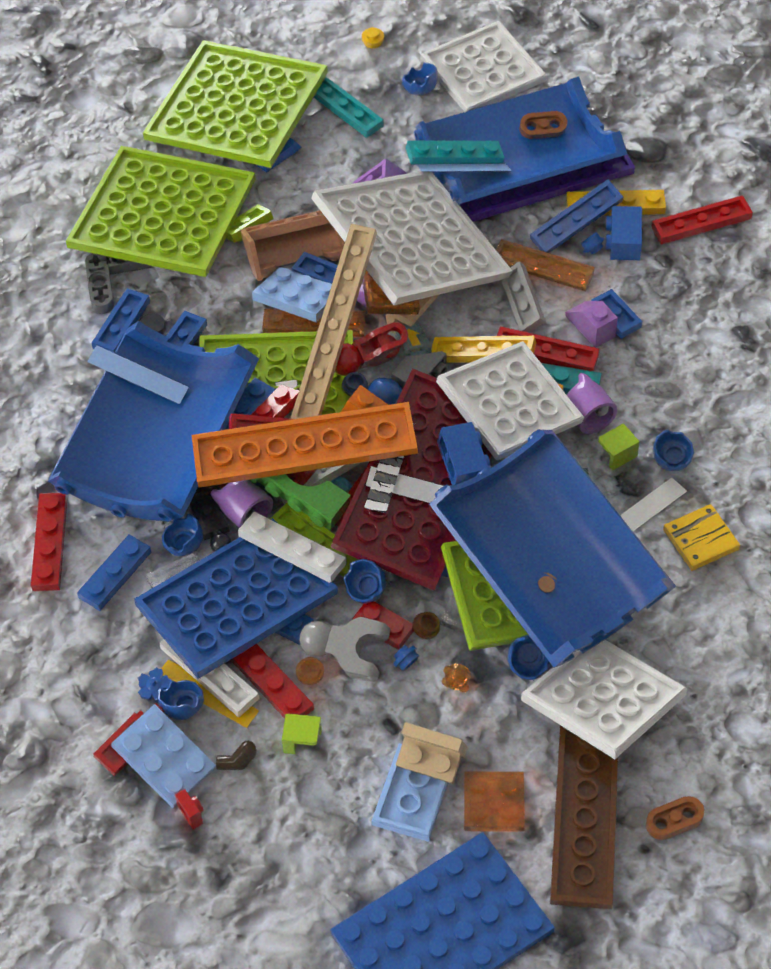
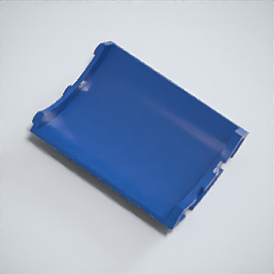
M579 76L570 79L564 84L425 123L422 121L416 125V130H414L416 141H499L505 157L503 164H506L512 171H432L450 193L453 202L456 201L458 204L627 155L621 131H604V125L596 114L591 116L587 109L590 107V103ZM559 111L567 118L566 130L558 137L528 139L519 130L522 117L528 113ZM551 124V127L558 128V125ZM533 126L527 127L529 130H535Z
M140 321L127 328L115 354L189 387L181 403L178 404L105 370L48 482L53 484L58 492L65 495L71 494L92 505L109 510L120 518L129 516L145 520L170 522L171 520L184 517L198 487L192 435L226 429L229 423V416L234 412L259 358L239 344L227 348H216L215 352H205L204 347L183 343L182 347L169 343V337L149 328Z
M538 429L527 438L528 442L494 467L489 465L483 468L476 477L465 482L441 487L434 494L436 498L429 505L550 664L555 668L571 661L575 657L572 653L580 650L583 654L612 636L634 620L631 614L635 611L638 613L644 608L649 609L673 590L676 585L553 430ZM546 573L552 574L556 578H552L555 582V588L550 593L543 592L538 586V581L541 577L549 576Z

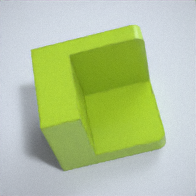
M624 423L598 438L599 444L610 455L609 467L612 471L638 457L640 441Z
M286 714L282 734L283 752L295 754L297 744L317 745L318 736L322 733L321 717Z

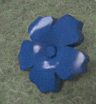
M156 667L154 670L149 671V676L142 673L138 677V685L141 688L138 694L142 699L150 700L153 697L155 701H158L159 688L163 689V691L166 690L172 680L167 675L163 676V670Z

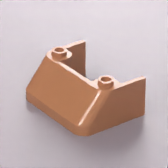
M321 210L241 230L250 267L257 281L269 277L277 269V266L297 262L303 252L317 257L324 256L330 258V261L340 260L345 241Z

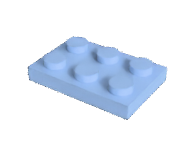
M279 267L252 291V297L254 301L317 322L323 315L332 284Z
M155 704L111 743V747L172 808L177 805L175 794L183 789L189 794L216 767Z

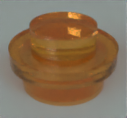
M306 657L296 666V677L305 685L317 684L324 676L323 664L314 657Z

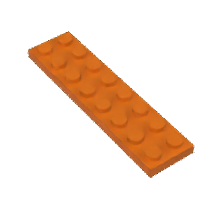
M409 402L192 435L198 487L418 454Z

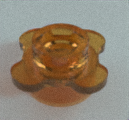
M452 664L444 667L445 677L442 679V684L453 690L467 692L469 690L468 681L471 679L468 668L461 664Z

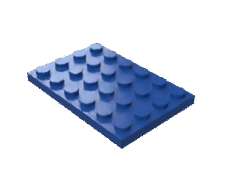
M239 537L136 597L134 601L135 606L197 679H200L338 594V587L333 581L329 583Z
M481 832L330 929L331 935L354 969H499L555 931L554 925L484 832Z

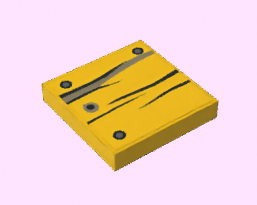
M712 504L664 524L663 531L691 571L740 549V543Z

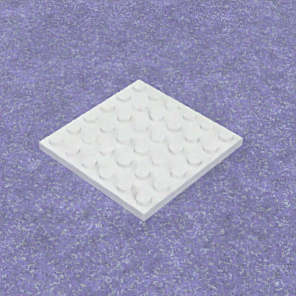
M419 171L316 190L311 197L344 241H346L351 224L376 229L377 236L366 270L393 305L509 278L513 272L456 201L453 202L450 193L432 171Z

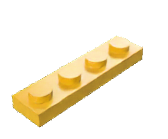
M664 189L619 191L623 196V201L617 206L642 207V215L665 214L666 212ZM591 191L567 192V208ZM611 210L603 216H611Z
M534 336L434 337L430 353L445 352L447 363H471L522 341L525 342L534 354L536 340Z

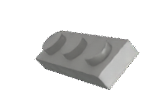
M519 261L510 267L513 272L509 278L503 279L502 283L519 330L531 333L546 321L526 267Z

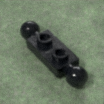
M197 487L189 505L194 517L202 527L204 541L211 538L210 547L215 552L232 542L231 538L225 534L230 532L229 525L224 513L212 496L203 494L200 487Z

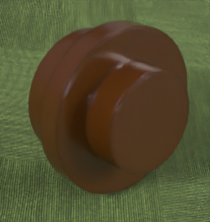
M423 612L416 615L413 619L412 627L419 637L433 639L440 631V621L434 613Z

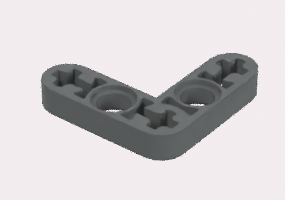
M94 253L89 254L85 259V267L93 311L98 314H106L114 308L110 275L148 269L153 266L131 261L119 264L115 262L117 258ZM97 280L106 281L105 284L101 286L93 285V283ZM99 295H104L105 300L103 303H100Z

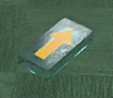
M416 323L412 327L405 326L408 331V339L401 347L405 356L432 353L431 345L421 325ZM395 331L397 340H400V334Z

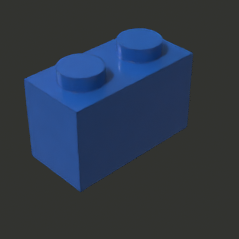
M612 206L611 216H606V231H610V235L606 234V249L610 250V260L640 261L642 249V207Z
M473 422L441 428L437 443L452 485L476 477L483 468L490 465L489 457L484 455L481 448V435L479 431H475Z

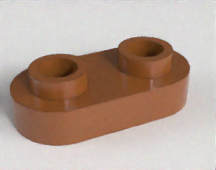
M559 111L528 113L522 117L519 130L528 139L558 137L566 130L567 118ZM551 124L558 125V128L551 127ZM533 126L535 130H529L527 127Z
M685 796L656 807L647 816V832L655 839L666 840L694 829L703 821L704 806L697 798ZM690 812L693 817L686 818L683 813ZM663 823L666 828L659 829L656 824Z

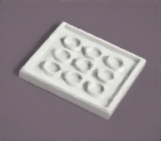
M500 21L421 53V61L436 66L438 81L464 112L501 102L547 81L546 73Z
M524 341L441 374L436 381L467 423L473 422L475 431H479L482 442L496 460L516 452L528 442L527 438L538 429L553 430L555 434H558L581 424L584 416Z
M604 640L583 654L580 650L572 653L575 657L571 661L551 668L522 692L521 701L616 759L686 696L687 688Z

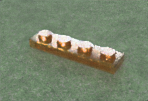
M503 239L500 240L496 248L498 254L509 267L520 261L525 265L530 275L585 292L594 275L595 267Z
M264 309L262 331L263 333L318 331L321 318L314 322L280 309ZM353 311L348 330H353V337L364 336L365 311Z

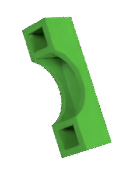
M286 474L250 479L254 483L258 482L263 485L272 496L281 497L287 501L293 510L297 512L302 511L308 515L317 526H324L329 530L334 527L350 504L351 495L329 480L316 486H303L293 482Z

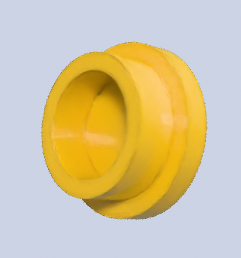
M371 27L362 32V41L368 48H378L384 41V33L379 28Z

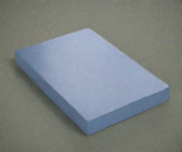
M399 743L371 821L372 826L429 842L449 783L397 767L396 762L402 746Z

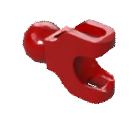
M393 322L373 330L362 338L354 340L352 345L349 343L343 344L335 373L347 376L349 373L357 372L360 369L378 366L393 360L408 339L407 329L401 323ZM396 331L400 334L401 339L396 340L393 336L388 335V333Z

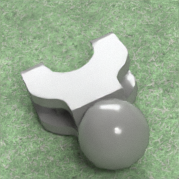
M364 617L355 618L343 626L332 625V627L324 622L314 621L302 629L300 645L306 654L313 657L327 655L329 659L338 661L349 677L374 682L378 680L379 670L373 663L361 659L360 651L370 641H386L389 638L391 629L383 622Z

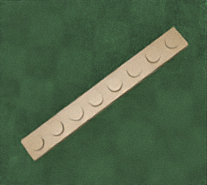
M356 224L350 225L291 419L322 415L377 236V231L374 228Z

